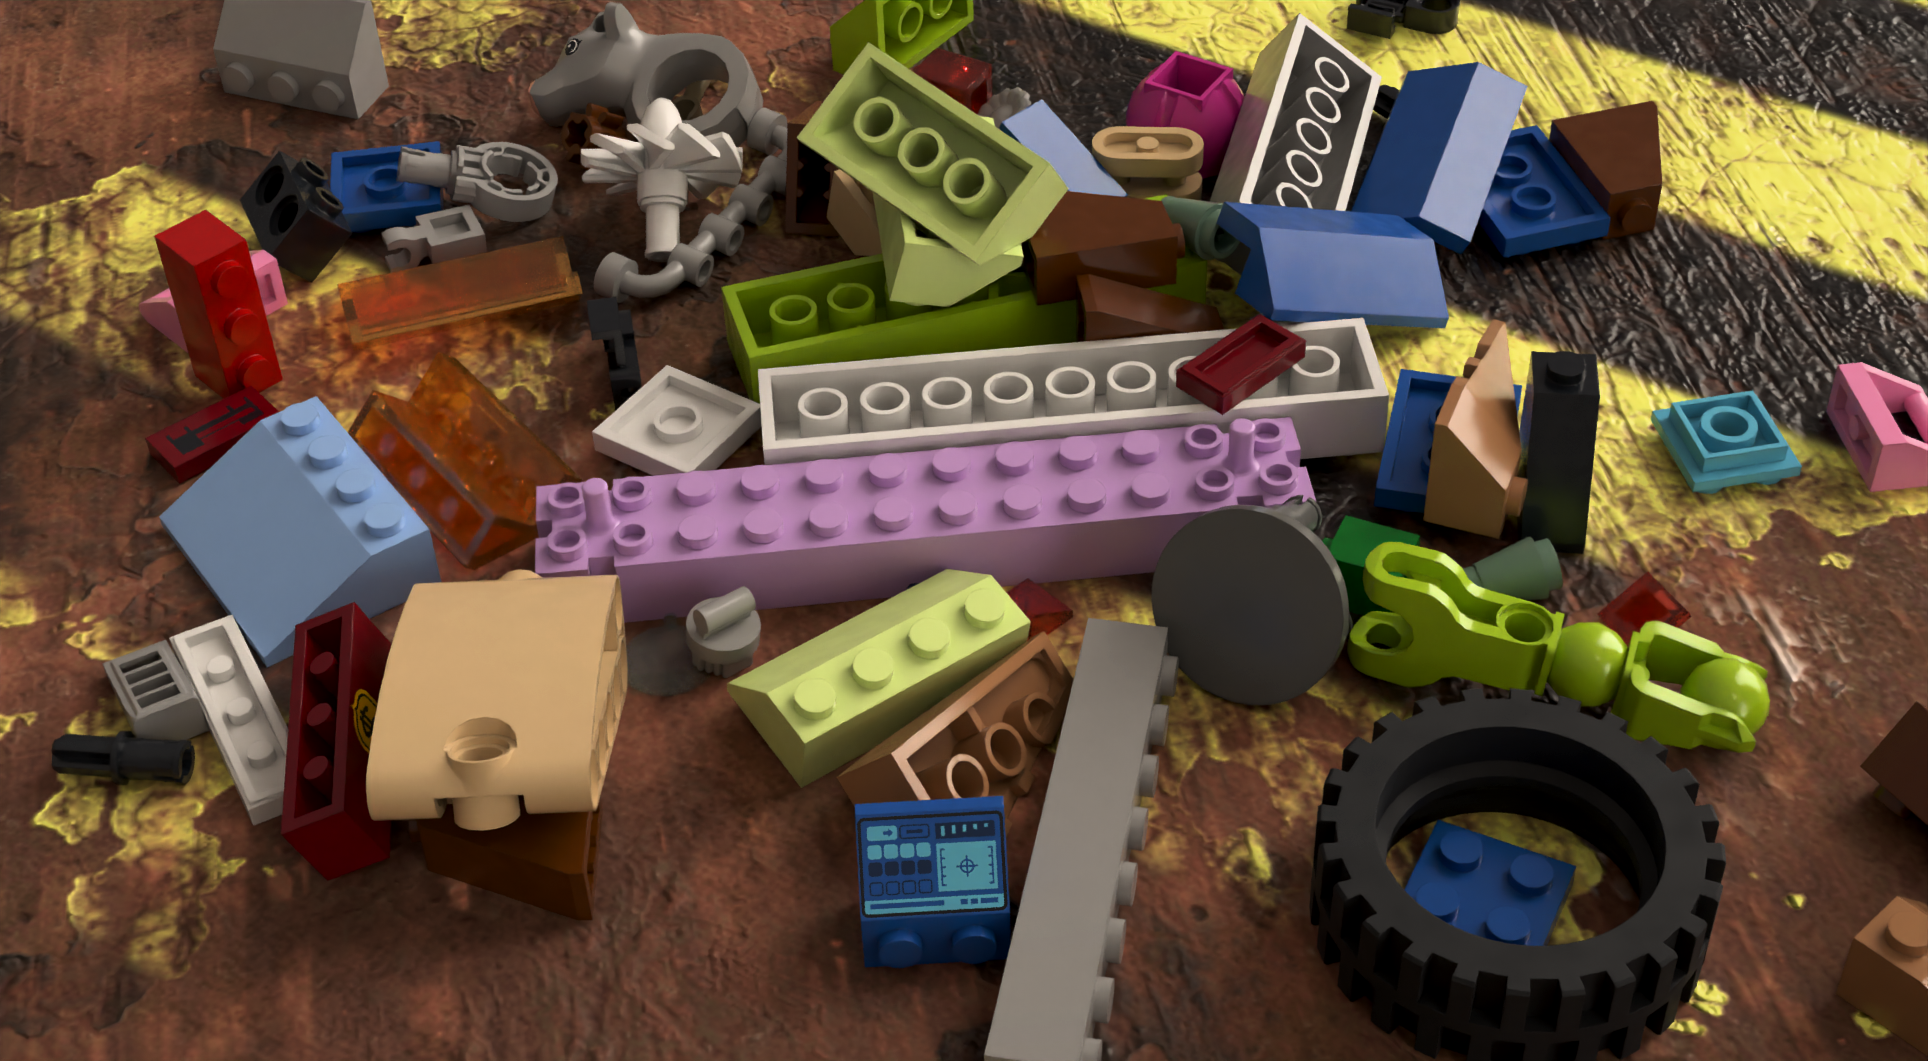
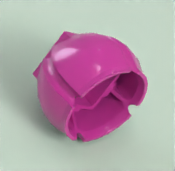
M1175 51L1164 63L1150 71L1132 92L1126 112V126L1180 127L1198 133L1204 141L1203 165L1198 172L1201 174L1202 179L1216 176L1220 172L1245 96L1237 82L1233 79V68Z

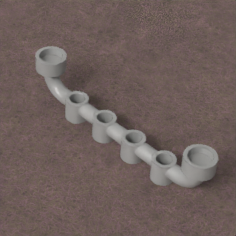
M761 108L756 112L748 128L747 145L752 149L769 155L762 162L758 176L748 186L739 184L733 190L728 206L719 215L714 213L708 214L701 223L698 235L688 245L683 243L676 245L669 256L667 266L663 270L652 275L638 274V264L636 261L615 252L609 253L602 260L595 274L594 290L596 294L605 298L616 297L617 303H621L629 295L638 298H654L668 294L683 281L698 287L703 286L708 281L714 266V258L710 254L716 250L728 256L734 255L744 237V227L741 223L745 220L757 226L764 225L773 209L774 201L770 194L774 191L786 196V116L767 108ZM778 149L782 150L778 157L773 156Z

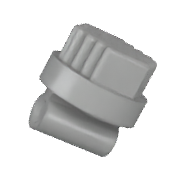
M742 586L722 597L706 599L690 610L686 619V643L692 652V664L697 666L699 671L704 669L707 673L714 671V675L722 674L723 678H728L753 664V653L757 650L760 643L761 621L758 613L755 611V599L748 588Z

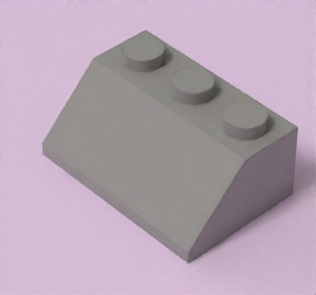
M224 0L213 50L225 93L359 119L389 87L371 0Z

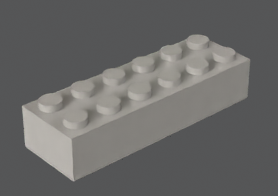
M1299 13L1259 53L1210 202H1236L1346 211L1382 77ZM1240 242L1230 256L1224 259L1216 258V260L1224 262L1242 275L1251 249Z

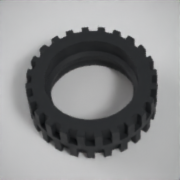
M1482 688L1460 690L1457 703L1441 706L1435 696L1415 701L1412 717L1403 721L1393 712H1390L1374 722L1371 744L1360 737H1355L1343 750L1342 769H1330L1323 786L1322 804L1318 806L1309 903L1310 921L1314 926L1319 925L1317 949L1323 963L1329 965L1340 962L1337 984L1340 990L1350 1002L1366 996L1373 1003L1371 1022L1387 1034H1391L1398 1025L1404 1027L1416 1035L1414 1050L1434 1059L1437 1058L1441 1047L1467 1055L1466 1061H1596L1598 1051L1610 1048L1618 1059H1623L1640 1049L1645 1026L1655 1034L1661 1035L1674 1022L1679 1001L1687 1003L1691 999L1697 987L1701 967L1705 960L1723 890L1721 881L1726 866L1725 846L1722 843H1715L1719 820L1713 806L1710 804L1695 806L1700 785L1687 768L1672 772L1665 765L1668 749L1650 736L1642 743H1639L1626 734L1628 721L1610 712H1607L1602 720H1598L1580 713L1581 701L1560 696L1557 705L1531 701L1532 690L1510 688L1508 699H1485ZM1479 812H1498L1528 816L1567 829L1596 846L1618 866L1629 880L1638 896L1639 907L1636 914L1618 927L1586 940L1550 946L1508 944L1470 934L1434 916L1408 895L1396 881L1386 865V857L1388 851L1408 834L1429 823L1447 817Z

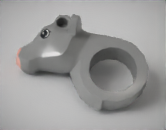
M608 2L604 12H599L588 28L569 37L555 67L544 76L530 83L528 89L533 111L549 126H563L570 117L571 112L585 115L588 103L606 107L609 113L622 117L626 116L628 124H640L647 106L657 98L662 97L672 101L675 95L693 82L719 80L728 83L727 91L720 103L707 114L692 120H682V123L690 124L703 136L720 132L727 133L732 138L736 147H739L747 139L750 122L756 112L763 108L764 102L750 64L744 54L730 40L722 36L703 33L647 34L639 29L629 11L621 3Z

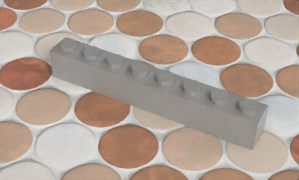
M1088 618L987 1040L984 1061H1101L1102 1039L1093 1038L1095 1023L1108 1024L1111 1016L1115 980L1114 978L1105 977L1108 962L1120 964L1123 956L1126 919H1120L1117 916L1120 905H1133L1138 863L1129 862L1131 850H1144L1149 810L1148 808L1140 807L1142 796L1154 798L1159 756L1150 754L1152 745H1165L1169 705H1162L1161 700L1162 695L1174 697L1177 685L1179 657L1167 655L1168 627Z

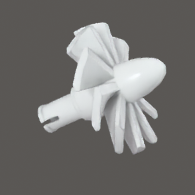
M660 97L647 106L640 124L627 125V130L638 139V142L595 133L590 136V142L603 149H581V163L584 167L590 168L582 175L584 183H619L606 189V195L617 196L637 191V203L641 211L646 213L645 258L655 262H668L672 250L680 243L679 213L683 212L688 204V190L698 199H703L714 192L719 185L730 188L737 187L743 168V148L736 147L730 135L724 132L703 136L690 124L682 123L679 111L671 100Z

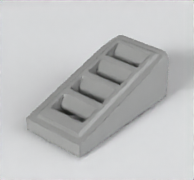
M167 640L102 663L136 738L180 741L209 731L200 701Z

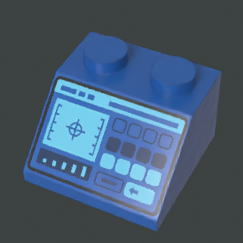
M1003 796L855 804L860 918L865 967L889 966L892 968H906L917 964L952 962L978 964L988 960L1007 959L1011 944Z

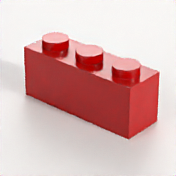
M207 210L155 235L154 238L195 376L223 399L249 386H252L260 393L282 381L281 370L246 239Z

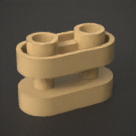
M1115 126L1103 129L1093 137L1092 155L1128 194L1127 197L1145 199L1167 194L1176 198L1202 200V176L1198 171L1203 165L1204 141L1198 133L1180 127Z

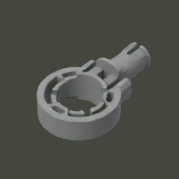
M490 142L479 145L476 148L457 145L456 150L451 151V155L401 146L396 181L445 188L446 194H450L452 201L470 203L480 212L496 219L525 222L540 218L550 210L558 177L550 161L535 150L515 143ZM519 173L524 174L523 181L529 187L527 188L526 195H523L521 189L505 188L493 178L498 174H508L517 177Z

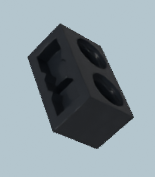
M278 151L241 197L240 202L262 250L264 249L275 257L278 266L312 283L352 235V231L342 213L344 209L343 204L332 194L327 184L329 180L327 173L319 165L303 157L300 161H297Z

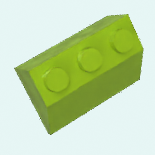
M864 0L830 26L833 71L844 75L868 42L910 69L974 20L973 0Z

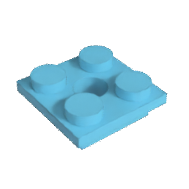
M1753 390L1673 402L1670 408L1652 411L1651 422L1692 492L1713 494L1719 492L1723 487L1755 482L1770 485L1779 482L1782 478L1800 476L1802 465Z

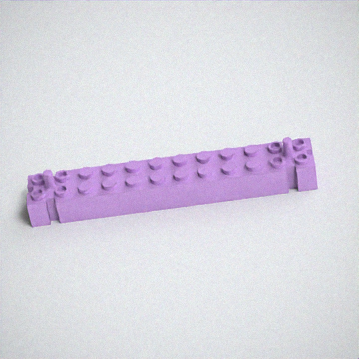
M1291 417L1262 418L1252 421L1244 418L1236 419L1230 424V432L1222 434L1217 424H1198L1187 427L1134 430L1122 433L1071 436L1024 442L1012 441L1002 444L959 448L947 447L937 450L883 453L872 456L819 459L807 462L755 465L751 467L690 471L677 474L633 476L613 479L612 490H608V485L603 479L591 478L579 483L567 482L557 485L536 486V524L539 538H536L535 573L542 578L618 575L621 585L624 623L687 617L690 610L701 601L722 597L742 586L748 588L752 593L756 603L755 610L894 597L905 591L909 584L921 583L945 569L992 575L1001 587L1155 572L1161 553L1172 537L1186 524L1206 512L1231 505H1255L1265 508L1283 505L1286 500L1296 495H1303L1301 504L1306 502L1309 497L1316 502L1307 468L1300 467L1301 448Z

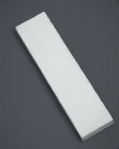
M233 615L170 637L173 652L200 701L207 726L253 826L282 815L288 727Z

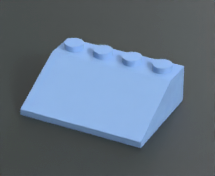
M317 396L301 403L290 405L283 411L260 420L159 516L163 528L229 616L233 615L241 633L266 667L293 655L295 625L352 602H355L370 619L406 602L415 583L441 582L430 529Z

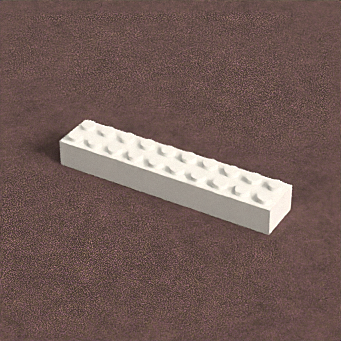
M1364 318L1280 325L1306 340L1305 358L1223 415L1177 388L1176 370L1236 329L758 369L765 465L872 456L883 453L937 450L947 447L959 448L1002 444L1012 441L1024 442L1071 436L1122 433L1134 430L1187 427L1198 424H1217L1218 429L1222 434L1230 432V424L1236 419L1244 418L1252 421L1262 418L1274 419L1285 417L1292 418L1301 448L1300 459L1352 456L1383 452L1389 393Z

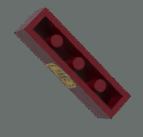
M355 602L295 625L281 835L327 881L390 858L391 820L374 821L371 819L367 805L366 773L380 688L392 644Z

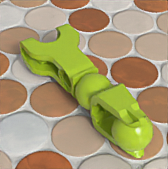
M1385 542L1374 548L1365 560L1363 584L1367 596L1373 603L1392 611H1371L1358 620L1349 634L1347 644L1349 660L1354 668L1368 676L1410 688L1429 685L1441 678L1457 677L1505 690H1510V688L1533 690L1534 695L1543 696L1547 682L1558 696L1581 701V707L1599 706L1613 701L1610 713L1628 721L1626 734L1635 740L1644 741L1651 736L1663 745L1686 749L1704 745L1737 753L1752 752L1756 745V740L1753 736L1763 726L1769 714L1770 699L1767 684L1765 683L1768 671L1755 662L1724 652L1716 642L1660 621L1646 622L1641 628L1640 633L1633 631L1628 646L1618 633L1600 622H1581L1561 629L1564 613L1556 611V614H1552L1536 603L1479 587L1468 579L1463 568L1447 554L1402 542ZM1388 572H1399L1408 578L1396 577ZM1382 643L1392 648L1387 650L1379 649L1371 644ZM1649 680L1682 685L1680 694L1651 683Z

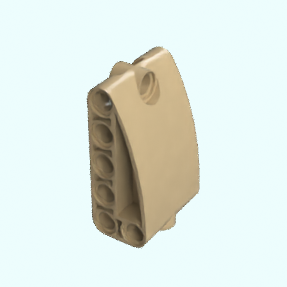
M518 569L507 572L498 580L415 583L404 605L394 634L374 719L366 773L367 805L371 819L374 821L441 818L447 804H453L455 824L468 830H491L507 826L518 819L520 816L518 795H524L528 814L596 811L628 686L627 650L619 576L594 575L542 578L532 571Z

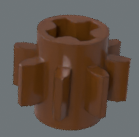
M592 103L587 104L585 115L571 112L561 133L562 144L568 151L565 157L566 161L579 164L581 170L588 171L590 168L584 167L581 163V149H603L590 142V136L595 133L628 140L625 130L621 127L624 118L609 113L606 107Z

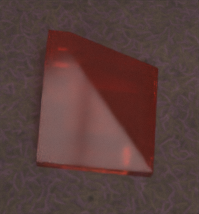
M1646 572L1597 614L1611 630L1618 633L1627 646L1632 632L1640 633L1641 628L1646 622L1660 621L1679 628L1692 617L1649 572Z
M1029 578L1006 592L1031 621L1027 640L1043 631L1048 635L1073 618L1072 609Z

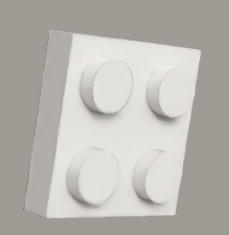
M666 365L592 431L594 447L598 452L653 476L716 470L762 426L760 404Z

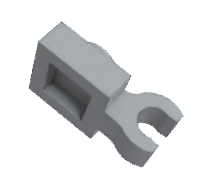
M470 205L415 216L417 226L409 228L393 227L381 233L388 251L404 248L398 254L385 256V262L393 275H403L411 272L426 256H429L434 265L443 262H458L469 256L487 253L485 233Z

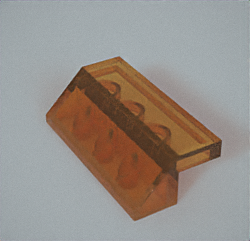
M563 236L337 284L353 351L579 302L583 294L578 272H572Z
M440 352L436 354L409 401L372 390L347 432L422 519L432 534L465 568L476 570L539 537L536 524V486L557 485L567 482L579 483L582 481L559 456L456 358Z

